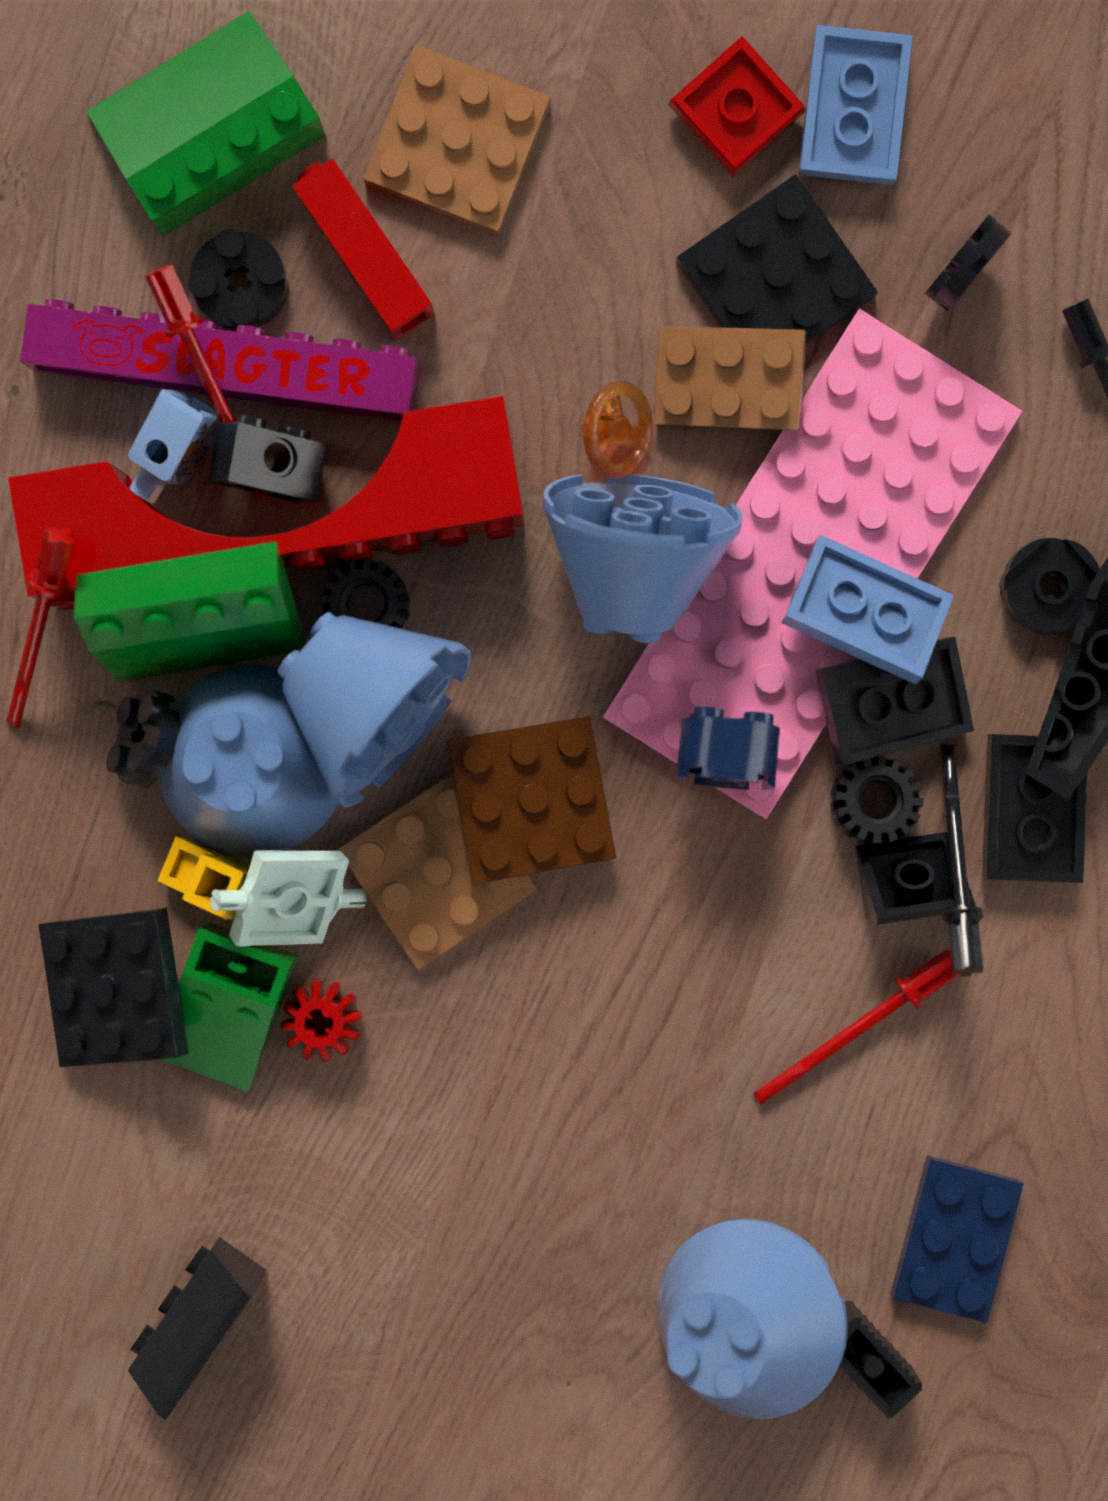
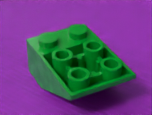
M209 922L199 927L179 982L189 1054L178 1058L160 1060L249 1092L299 955L272 945L236 946L229 936V929Z

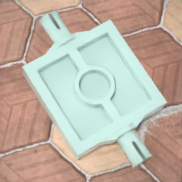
M254 851L242 888L239 890H214L212 892L213 896L210 897V904L213 911L236 910L229 933L236 946L323 944L328 925L337 911L341 908H364L365 904L363 902H367V894L363 888L343 889V879L349 860L341 851Z

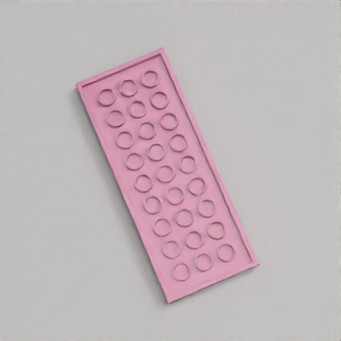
M859 309L802 398L800 431L782 430L738 500L736 506L743 516L739 534L675 627L669 631L662 632L660 641L647 645L603 715V718L677 764L681 719L690 717V714L694 713V707L720 708L724 710V717L737 719L744 718V712L773 714V725L780 728L775 789L762 790V781H758V783L750 782L749 790L716 788L760 817L767 819L827 724L815 669L859 659L781 623L815 541L821 534L918 579L1019 418L1022 410Z

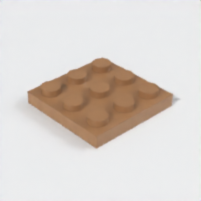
M415 44L364 175V183L372 188L499 236L549 108L550 96Z
M452 774L338 849L349 860L348 867L417 970L538 890V887L529 875L472 885Z

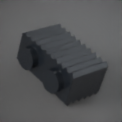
M845 1301L847 1341L840 1367L888 1419L892 1418L922 1391V1382L912 1365L908 1364L905 1357H902L899 1351L895 1350L892 1343H889L886 1337L882 1336L879 1329H876L873 1323L869 1322L866 1315H863L860 1309L856 1308L853 1301Z

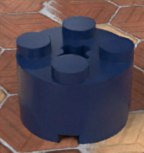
M694 707V713H691L690 717L681 719L676 780L684 782L688 774L695 775V785L749 790L750 782L758 783V781H762V790L775 789L780 728L773 725L774 715L763 712H744V718L724 717L723 709Z

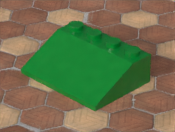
M250 11L86 111L135 195L163 236L326 136L320 118Z
M277 542L76 575V623L89 653L118 682L289 654L295 650L301 652L307 644Z

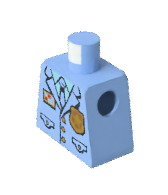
M162 389L128 452V458L141 467L129 489L142 499L155 503L166 484H186L216 440L218 424L220 422L214 409L190 393Z

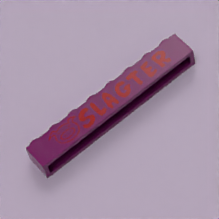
M45 299L44 306L28 304L20 362L32 371L207 395L180 335L166 336L165 330L168 329V326L162 314L142 312L140 319L123 317L122 311L119 309L99 305L93 306L92 312L74 310V304L57 299ZM203 320L202 324L194 328L195 334L225 398L401 422L404 412L414 410L420 366L416 356H409L410 350L404 347L382 345L380 351L361 349L362 344L360 342L342 338L333 339L332 345L314 343L313 336L298 332H285L284 338L265 336L266 331L264 329L247 325H238L236 332L218 330V324L208 320Z

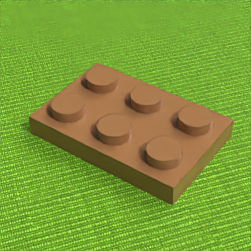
M659 326L653 424L659 426L800 431L806 331Z

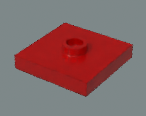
M743 36L717 57L670 99L669 102L671 109L732 177L806 111V106Z

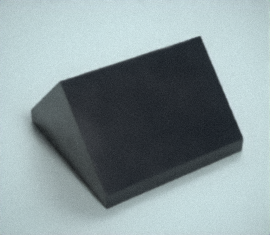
M948 832L902 838L880 845L863 844L856 846L857 865L867 920L880 925L943 915L945 909L954 906ZM968 884L969 905L975 906V901Z

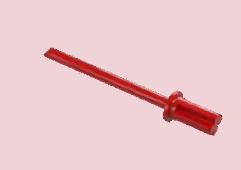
M168 264L150 271L145 278L168 326V329L165 330L166 336L180 335L220 424L236 422L194 331V328L203 323V319L201 316L195 315L173 265ZM253 493L256 498H267L265 495Z
M49 526L45 529L36 569L32 570L28 575L27 584L33 592L37 593L6 720L7 723L16 729H19L52 598L65 595L69 587L66 573L75 540L72 539L73 532L66 527L58 530L53 526Z
M946 948L902 980L899 976L895 978L901 990L755 1091L753 1095L759 1104L762 1105L907 1002L911 1001L915 1008L919 1010L921 1008L920 1002L960 975V973H953L950 951Z

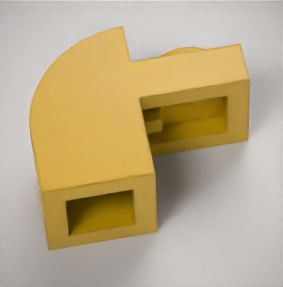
M176 836L157 881L184 893L182 900L223 919H234L236 910L213 911L210 897L213 896L212 892L214 890H239L242 888L250 866L234 857L223 856L184 837Z

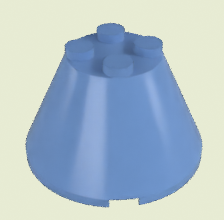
M605 473L604 482L582 483L583 476L574 475L550 483L544 490L543 508L579 612L584 618L583 628L592 633L606 634L615 631L631 634L630 637L633 640L641 643H656L660 641L661 633L674 628L739 534L742 526L743 516L735 504L728 503V509H725L715 503L716 493L679 481L636 474Z
M328 612L316 622L311 630L313 638L302 651L295 650L284 659L278 670V674L284 678L283 693L334 800L343 807H351L363 801L364 796L359 793L371 782L378 788L381 787L420 746L452 702L445 696L452 681L456 678L459 682H462L467 674L471 662V652L463 644L349 616H339L336 618Z
M244 665L220 670L190 687L171 709V711L179 712V734L168 766L158 765L156 768L161 793L178 823L198 841L220 852L236 856L253 857L254 851H286L294 848L316 834L333 815L339 804L334 800L282 690L284 678L278 674L279 669L261 665Z
M748 1218L731 1219L696 1233L674 1254L666 1267L659 1288L657 1301L658 1327L662 1344L668 1356L669 1367L675 1374L680 1376L696 1395L708 1404L735 1416L751 1419H770L791 1414L805 1407L819 1396L832 1381L843 1359L847 1341L846 1306L843 1295H839L837 1287L827 1270L829 1268L828 1264L803 1238L780 1225L768 1221Z

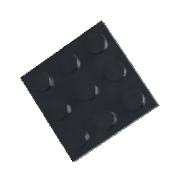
M796 174L676 258L677 264L722 328L805 330V346L878 294L872 282Z
M167 907L38 924L60 1067L169 1059L189 1054Z

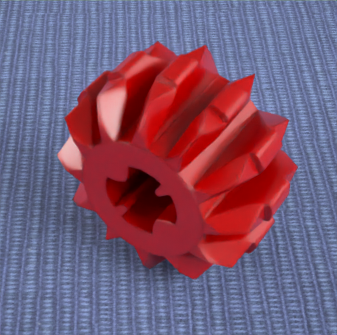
M314 979L312 981L311 994L300 985L293 990L298 1003L286 1001L282 1006V1010L285 1013L295 1017L283 1020L280 1023V1030H295L296 1032L286 1045L292 1049L302 1041L306 1045L302 1052V1058L305 1060H309L315 1048H319L322 1062H329L332 1057L331 1046L337 1053L344 1056L349 1051L348 1043L344 1038L358 1040L361 1031L348 1023L360 1021L363 1018V1012L361 1010L347 1011L346 1007L354 1002L356 995L351 992L342 1000L336 997L341 989V983L338 981H334L331 984L327 993H324L321 979ZM317 1009L322 1010L324 1017H332L333 1022L328 1025L325 1031H321L320 1024L311 1023L310 1019L318 1012Z

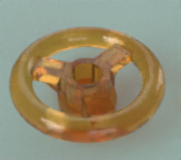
M615 381L607 384L592 399L582 424L584 449L590 464L602 476L610 479H619L633 473L647 455L652 439L653 419L646 396L636 385L627 381ZM620 396L627 397L633 403L638 416V426L630 425L628 418L623 416ZM627 440L636 442L631 454L625 461L619 464L609 463L618 445L625 444Z

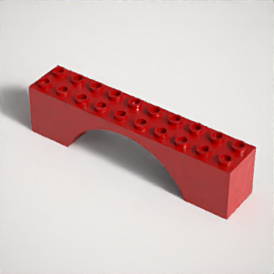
M503 395L404 412L399 433L388 456L364 488L351 500L324 518L299 529L272 536L252 538L226 537L201 532L174 522L157 510L150 502L133 493L129 489L133 482L131 477L108 461L8 477L28 597L35 599L37 597V593L29 588L27 580L29 573L36 569L45 529L49 526H53L58 530L66 527L73 532L72 539L75 541L66 573V578L69 582L68 591L63 596L52 598L50 607L57 606L58 610L75 609L76 575L270 542H277L284 566H296L297 571H307L325 567V559L344 558V563L351 560L363 561V559H373L372 551L383 549L392 550V555H404L421 551L420 543L437 541L440 547H452L468 543L467 535L486 532L487 538L490 540L501 539L516 535L515 528L525 526Z

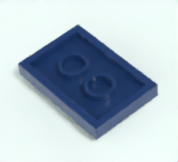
M927 1155L890 1292L893 1299L987 1324L1024 1183L1016 1178Z

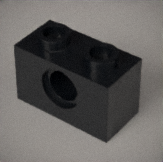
M239 415L237 422L218 424L209 483L296 503L318 502L327 444L310 440L311 432L299 428L282 427L281 432L266 429V420L251 416ZM267 447L271 449L274 455V464L271 470L267 468L264 462V452Z

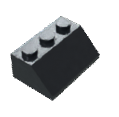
M220 1237L211 1250L203 1245L200 1247L185 1269L193 1275L185 1288L182 1290L176 1285L173 1286L158 1308V1311L165 1315L158 1327L153 1329L147 1324L130 1349L137 1354V1357L129 1367L128 1372L157 1415L164 1420H167L248 1303L267 1270Z

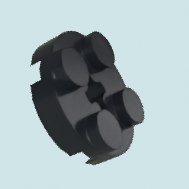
M989 214L945 267L947 272L943 270L925 294L948 311L1008 239L1011 232Z
M234 229L223 230L200 248L192 262L189 278L190 291L204 315L222 328L237 330L238 325L260 327L269 323L280 312L288 294V282L286 280L284 264L277 250L259 235L250 232H238ZM241 269L247 270L246 278L251 283L250 287L247 290L239 287L235 293L229 291L228 289L231 285L228 279L229 275L232 272L238 273Z
M1043 538L1026 544L1010 558L1005 572L1000 579L999 587L1006 609L1022 627L1041 635L1062 633L1076 628L1090 584L1100 568L1092 554L1081 544L1068 539ZM1044 574L1049 578L1056 575L1061 578L1062 582L1058 586L1061 592L1059 598L1056 599L1053 595L1044 596L1040 590L1043 586L1041 578Z
M145 689L135 698L127 696L121 701L117 710V722L120 724L116 743L109 750L106 766L107 770L116 773L123 783L142 788L151 787L159 779L151 776L157 766H168L175 750L180 725L179 712L170 710L169 702H176L171 694L154 689Z

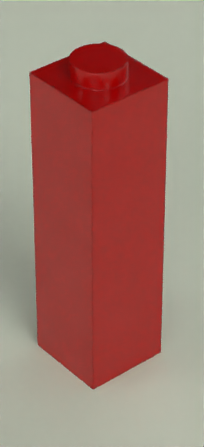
M330 159L325 164L316 162L304 169L298 176L299 181L292 185L299 201L394 340H399L434 316L435 312L431 301L334 159Z

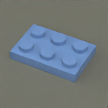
M816 25L813 36L798 175L892 186L895 184L898 173L913 35Z
M820 534L813 545L781 623L913 684H917L923 678L954 595Z

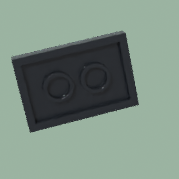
M956 637L937 639L923 678L917 684H913L861 659L815 669L835 765H847L974 731Z
M988 734L982 878L989 880L1083 883L1088 772L1072 796L1067 800L1025 774L1038 736Z

